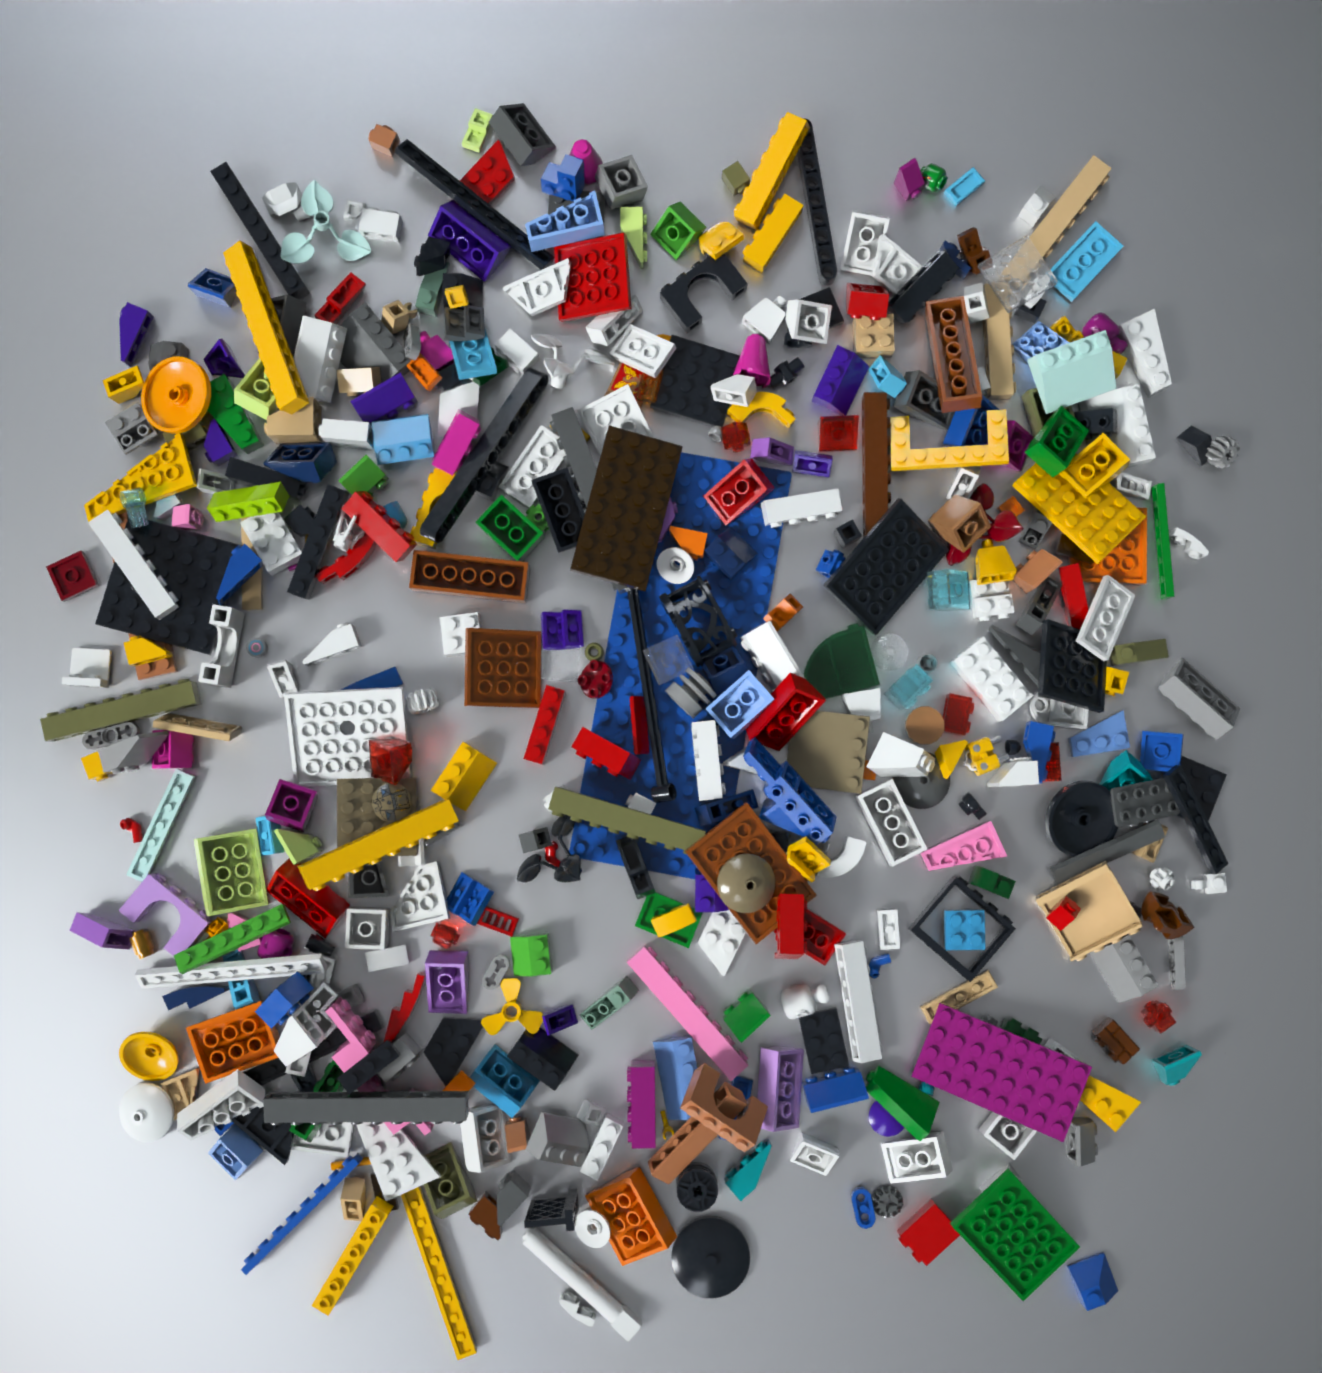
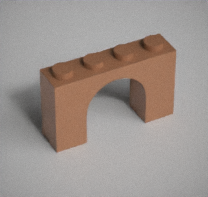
M703 1063L694 1071L680 1109L701 1122L705 1127L716 1132L721 1138L735 1145L739 1150L746 1152L756 1145L768 1106L754 1096H751L746 1100L747 1106L737 1115L736 1120L724 1116L717 1108L714 1100V1090L720 1073L706 1063Z

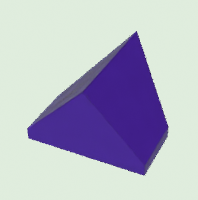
M219 339L203 359L211 375L222 376L225 374L227 377L244 378L245 376L231 347L223 339Z

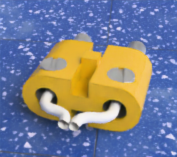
M999 735L991 739L984 737L968 743L965 747L966 752L964 753L965 760L962 761L963 765L968 766L977 776L999 768L1000 763L1010 759L1007 753L998 757L993 753L994 748L992 745L1002 742L1001 736ZM968 758L972 761L971 765L966 763Z

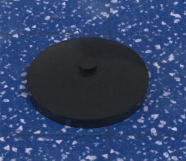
M1084 780L1070 783L1057 792L1047 808L1045 827L1048 838L1058 850L1075 857L1113 840L1118 827L1114 823L1110 790L1096 782Z
M718 1216L696 1218L687 1223L677 1234V1238L672 1246V1267L679 1283L690 1293L702 1298L726 1296L741 1285L748 1273L750 1251L747 1240L742 1231L725 1218Z

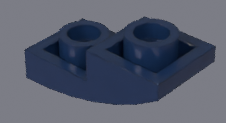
M945 240L940 251H946L959 267L955 274L964 280L971 267L965 260L957 258L960 253L957 246Z

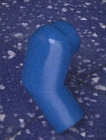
M888 953L870 960L869 976L871 978L879 977L881 965L891 963Z

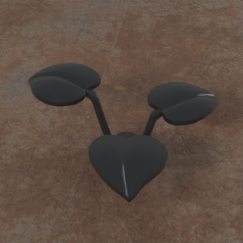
M564 814L563 817H559L554 822L551 830L554 837L558 836V840L568 857L564 858L560 862L559 867L541 861V855L534 854L528 857L520 866L517 882L527 883L532 881L539 874L542 865L555 870L554 879L558 882L566 883L581 880V858L577 854L571 855L562 839L563 836H567L574 828L576 821L570 820L571 816Z

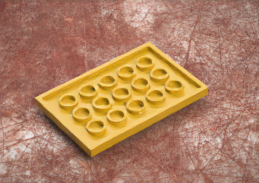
M1037 463L1012 485L1097 564L1147 517L1110 483L1084 498L1061 473L1052 478Z

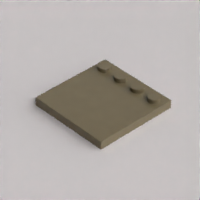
M817 710L789 740L787 762L811 788L861 794L870 716Z

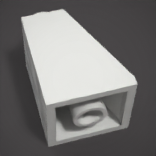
M883 732L866 767L880 777L927 776L933 770L935 758L926 750Z

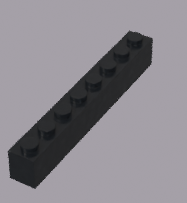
M224 162L211 170V174L288 295L302 299L310 294L292 263L281 258V246L228 163Z

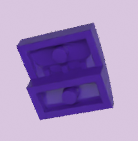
M581 610L541 613L543 650H566L584 647Z

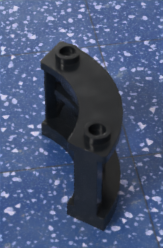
M700 575L696 577V580L668 595L664 593L659 596L666 613L675 628L677 627L680 632L681 639L697 668L702 666L707 659L731 646L735 647L738 645L735 640L738 636L734 628L729 627L710 592L712 590L707 580L703 581ZM698 589L701 590V597H697L694 593L693 600H689L688 594ZM706 598L708 599L711 606L706 603H703L706 600ZM684 607L688 609V616L686 617L680 615L681 611H686ZM691 607L702 609L711 614L707 633L697 627L686 628L685 625L692 616ZM717 617L722 626H716ZM722 631L727 639L715 645L711 637L713 636L714 639L720 640L721 638L718 637V633ZM698 632L704 638L701 639V637L699 636L697 640H694L692 635L693 633ZM709 643V645L711 646V648L708 649V650H706V651H704V652H702V653H700V652L706 647V645Z

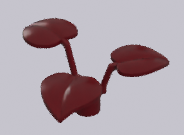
M984 483L975 489L970 496V500L981 503L988 520L992 522L990 523L991 527L987 530L988 535H982L979 539H993L997 542H1002L1024 530L1016 515L1010 510L1002 511L995 520L989 516L986 510L990 509L994 503L992 489ZM948 542L947 547L949 551L946 553L948 564L953 566L963 562L970 555L972 545L963 553Z

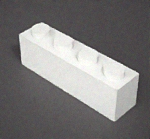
M838 488L764 500L761 503L765 526L771 525V528L781 527L782 523L789 522V525L801 523L800 520L807 519L808 522L817 521L822 516H826V519L835 518L842 511Z

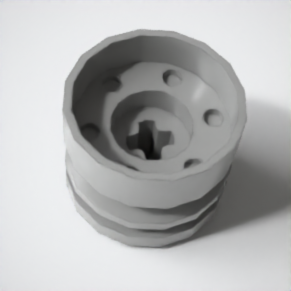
M688 667L685 672L690 678L687 679L681 674L679 677L684 684L680 686L673 682L665 692L694 719L703 710L698 702L701 700L709 704L710 701L705 695H709L712 699L717 695L703 676Z

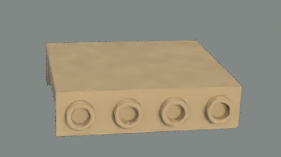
M1106 861L1037 895L1035 899L1039 907H1042L1046 916L1051 908L1065 896L1075 901L1081 908L1077 917L1062 931L1051 923L1068 952L1071 962L1074 960L1081 961L1087 957L1088 953L1092 951L1094 953L1099 952L1105 948L1104 945L1110 942L1115 944L1123 939L1122 936L1136 934L1143 927L1139 916Z

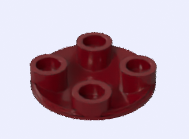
M592 660L583 669L577 681L586 696L598 699L605 696L611 689L613 673L605 662Z

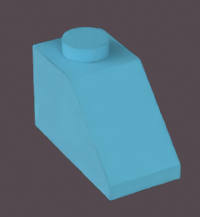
M881 355L868 369L877 387L894 398L904 390L907 384L903 375Z

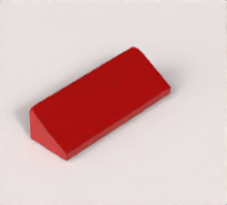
M630 696L634 754H648L649 741L644 697Z

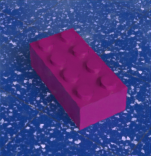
M632 1060L631 1066H627V1082H631V1086H628L627 1102H631V1106H628L627 1121L631 1122V1126H628V1142H632V1149L656 1148L655 1060Z

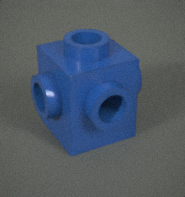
M835 549L833 552L825 550L816 571L824 577L830 578L846 559L843 557L844 553Z

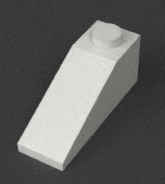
M636 295L631 297L632 309L597 315L586 326V330L593 343L609 346L643 312Z
M348 622L339 624L337 629L332 630L303 660V664L311 666L361 648L362 645L355 626L348 624Z

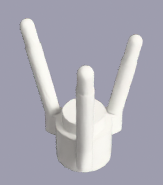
M341 509L336 534L333 538V541H335L333 545L347 552L348 549H353L355 543L365 532L361 529L355 538L351 540L352 536L349 534L357 519V516L354 515L346 532H342L340 535L345 512Z

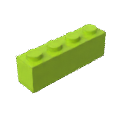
M281 482L215 492L207 509L216 522L283 512L289 499V494Z

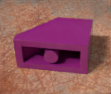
M913 158L899 168L894 181V185L906 201L920 196L925 184L916 158Z

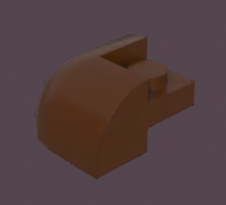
M1150 891L1144 898L1141 906L1144 921L1153 923L1154 928L1162 932L1166 939L1179 938L1194 928V925L1181 906L1177 908L1168 901L1169 896Z

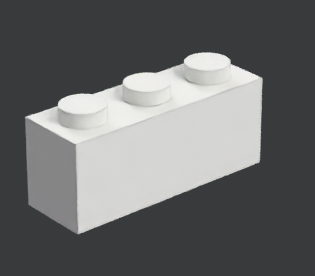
M606 1113L580 1168L581 1173L598 1181L624 1126L623 1120Z

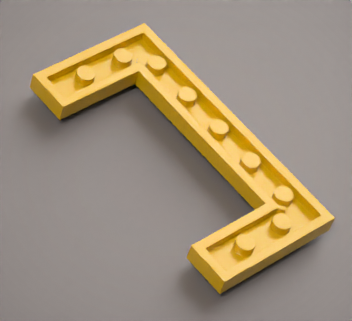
M1006 409L987 411L988 445L910 449L909 416L890 417L892 471L1009 464Z

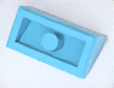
M266 816L257 817L256 826L260 855L283 853L284 848L274 832L276 829H281V825L268 821Z

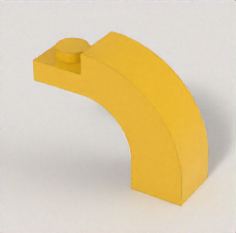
M757 392L749 407L732 404L727 410V415L739 426H742L750 416L759 412L772 414L787 428H790L796 419L792 411L788 408H783L786 400L770 392Z

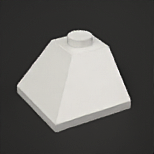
M788 300L785 320L791 338L827 344L832 305L804 300Z

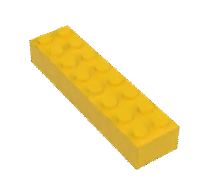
M441 800L399 821H395L299 865L298 868L307 888L317 891L326 887L325 883L330 880L337 882L345 878L344 874L348 872L354 874L363 870V865L367 863L374 865L382 861L381 857L384 855L393 856L400 853V848L404 846L405 848H410L419 844L418 840L421 838L427 840L436 836V831L452 829L455 827L454 823L459 820L450 800Z

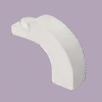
M846 836L839 855L831 860L830 866L815 873V876L832 878L847 873L860 861L867 842Z

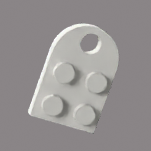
M1038 691L1033 694L1029 708L1032 717L1038 723L1057 727L1087 729L1089 710L1039 696ZM1037 700H1042L1045 704L1042 711L1037 710L1035 707Z

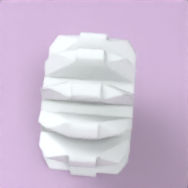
M433 688L421 689L405 697L407 708L411 714L429 712L439 706V698Z

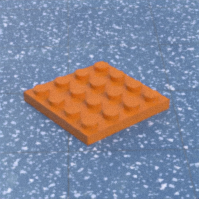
M1138 508L1147 516V508ZM1147 517L1099 564L1095 561L1093 564H1089L1068 557V565L1079 563L1083 583H1100L1103 576L1109 575L1120 584H1146Z

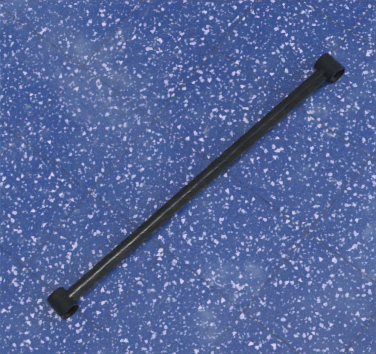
M633 589L628 591V599L657 786H653L651 789V796L655 803L675 800L677 792L674 784L668 783L639 590Z

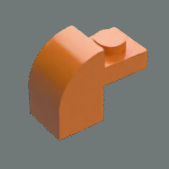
M790 593L763 619L765 622L771 621L778 632L803 606Z

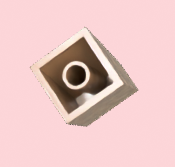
M954 495L928 520L934 533L963 553L991 527L981 503L958 495Z

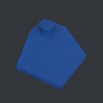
M1104 1252L1067 1265L1080 1303L1087 1311L1106 1305L1118 1292Z

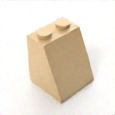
M308 397L309 404L292 415L281 410L267 416V422L264 423L265 434L276 444L322 443V438L319 436V425L322 424V406L314 397Z

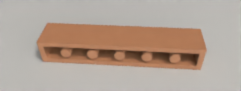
M724 1082L714 1093L717 1108L724 1116L730 1119H734L747 1106L743 1092L727 1082ZM690 1117L648 1161L651 1175L670 1184L718 1134L705 1127L694 1117Z

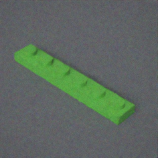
M278 905L175 954L174 958L179 973L185 974L290 924L291 921L285 905Z

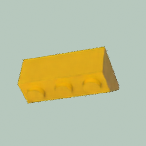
M462 742L431 791L445 800L449 799L451 804L467 811L497 765V762L468 743Z

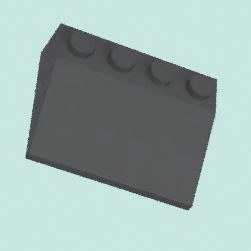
M366 302L354 310L340 325L347 328L340 362L346 369L380 367L381 383L398 373L405 376L410 372L406 365L412 359L405 357L404 348Z

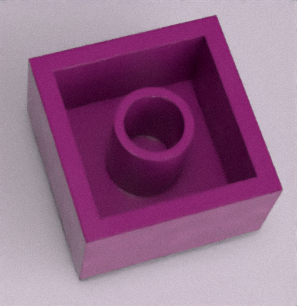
M279 779L265 813L266 819L304 832L318 799L317 791Z

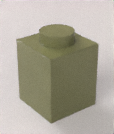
M738 161L722 171V180L733 196L743 194L745 188L750 185V177Z

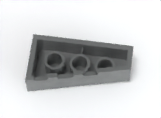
M380 862L374 865L367 863L363 865V870L354 874L347 873L348 898L389 896Z

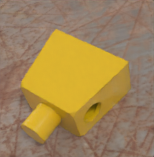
M991 539L982 541V548L977 550L975 557L977 585L1013 580L1017 570L1006 547L1003 545L994 546Z

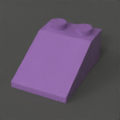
M429 950L425 961L428 1013L467 1014L469 984L468 951Z

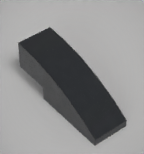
M624 837L616 840L637 899L656 893L636 839Z

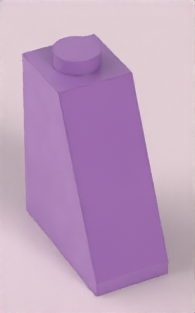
M80 912L76 913L69 930L102 948L130 950L131 947L129 938L133 937V932H136L133 929L96 915Z

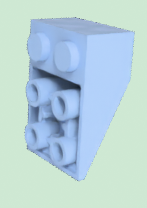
M1038 321L1012 345H1014V350L1028 364L1027 359L1034 355L1070 342Z

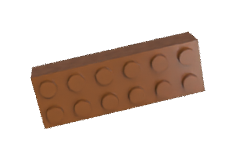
M964 296L926 301L925 316L942 413L981 408L982 392Z
M414 550L409 588L412 591L526 603L530 564L529 562Z

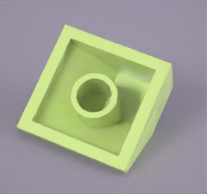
M288 828L274 830L293 865L304 863L322 852V843L313 834Z

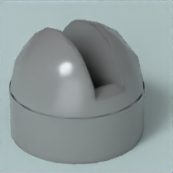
M713 426L708 436L713 441L721 442L724 437V430L721 426Z

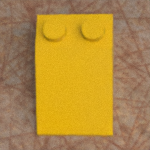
M1102 433L1077 454L1069 466L1060 473L1084 498H1087L1122 473L1128 467L1130 459Z

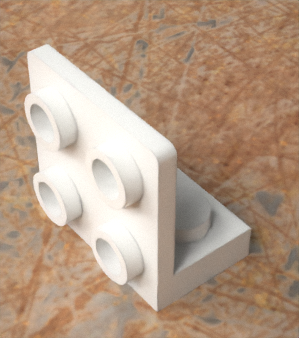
M72 648L69 677H62L61 684L109 688L111 650Z

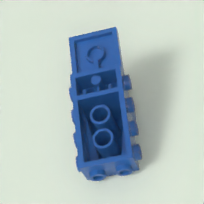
M756 737L752 738L748 742L743 757L745 762L757 771L760 779L766 781L763 790L768 797L764 800L759 818L800 836H807L815 845H818L820 842L822 844L825 843L833 834L837 816L787 761L780 765Z

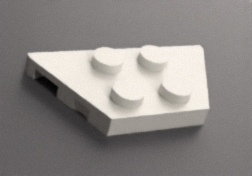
M881 234L879 236L872 277L895 295L919 271L922 265L886 235Z
M567 258L503 287V290L531 316H534L566 302L571 262Z
M730 910L711 913L697 943L721 975L725 976L746 931Z

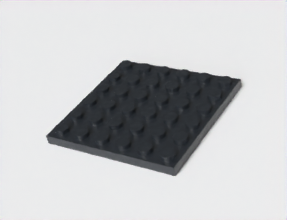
M129 515L125 529L127 528L133 535L132 542L135 545L139 544L145 552L142 555L145 560H150L156 568L154 572L157 577L161 575L165 580L167 591H172L179 600L176 602L179 608L161 620L155 618L114 561L95 624L211 655L218 633L216 626L209 624L212 605H220L216 596L230 557L233 555L231 552L239 544ZM227 600L220 606H226Z

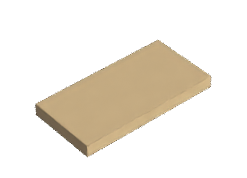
M167 713L153 721V728L224 741H231L242 733V727L238 725Z

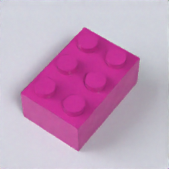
M458 409L435 456L432 458V465L452 476L455 471L458 472L463 464V455L467 456L472 448V438L476 439L481 431L479 420Z

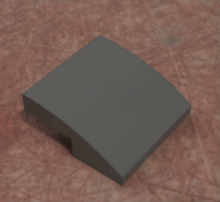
M466 305L464 310L444 308V340L472 341L485 337L484 308Z

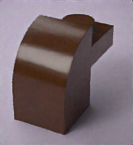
M972 227L957 235L961 249L960 257L971 267L970 272L977 275L993 267L989 250L981 246L977 228Z

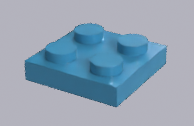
M944 910L945 950H985V910Z

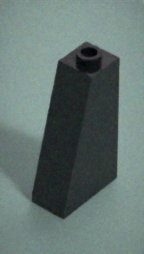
M230 457L225 476L236 484L251 487L281 482L289 494V498L301 501L302 496L304 497L306 494V482Z

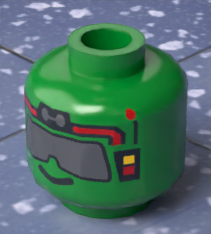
M933 163L921 168L920 171L925 183L923 187L925 189L936 192L944 188L948 179L945 169Z

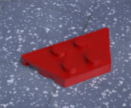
M499 140L491 146L460 180L489 205L514 181V175Z

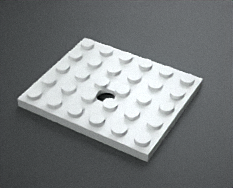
M403 687L286 692L284 694L294 784L303 787L337 785V779L411 778ZM343 721H351L355 725L354 733L345 734L340 728Z

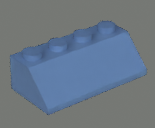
M690 1034L653 1042L668 1120H688L691 1117L680 1109L692 1075L698 1068Z

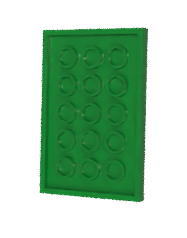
M1009 1169L1005 1170L950 1223L1022 1301L1027 1299L1080 1248Z

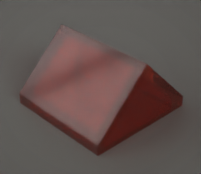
M859 415L820 417L817 423L819 452L857 450Z

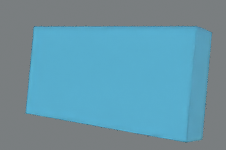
M973 167L949 186L944 193L957 206L982 186L985 180Z

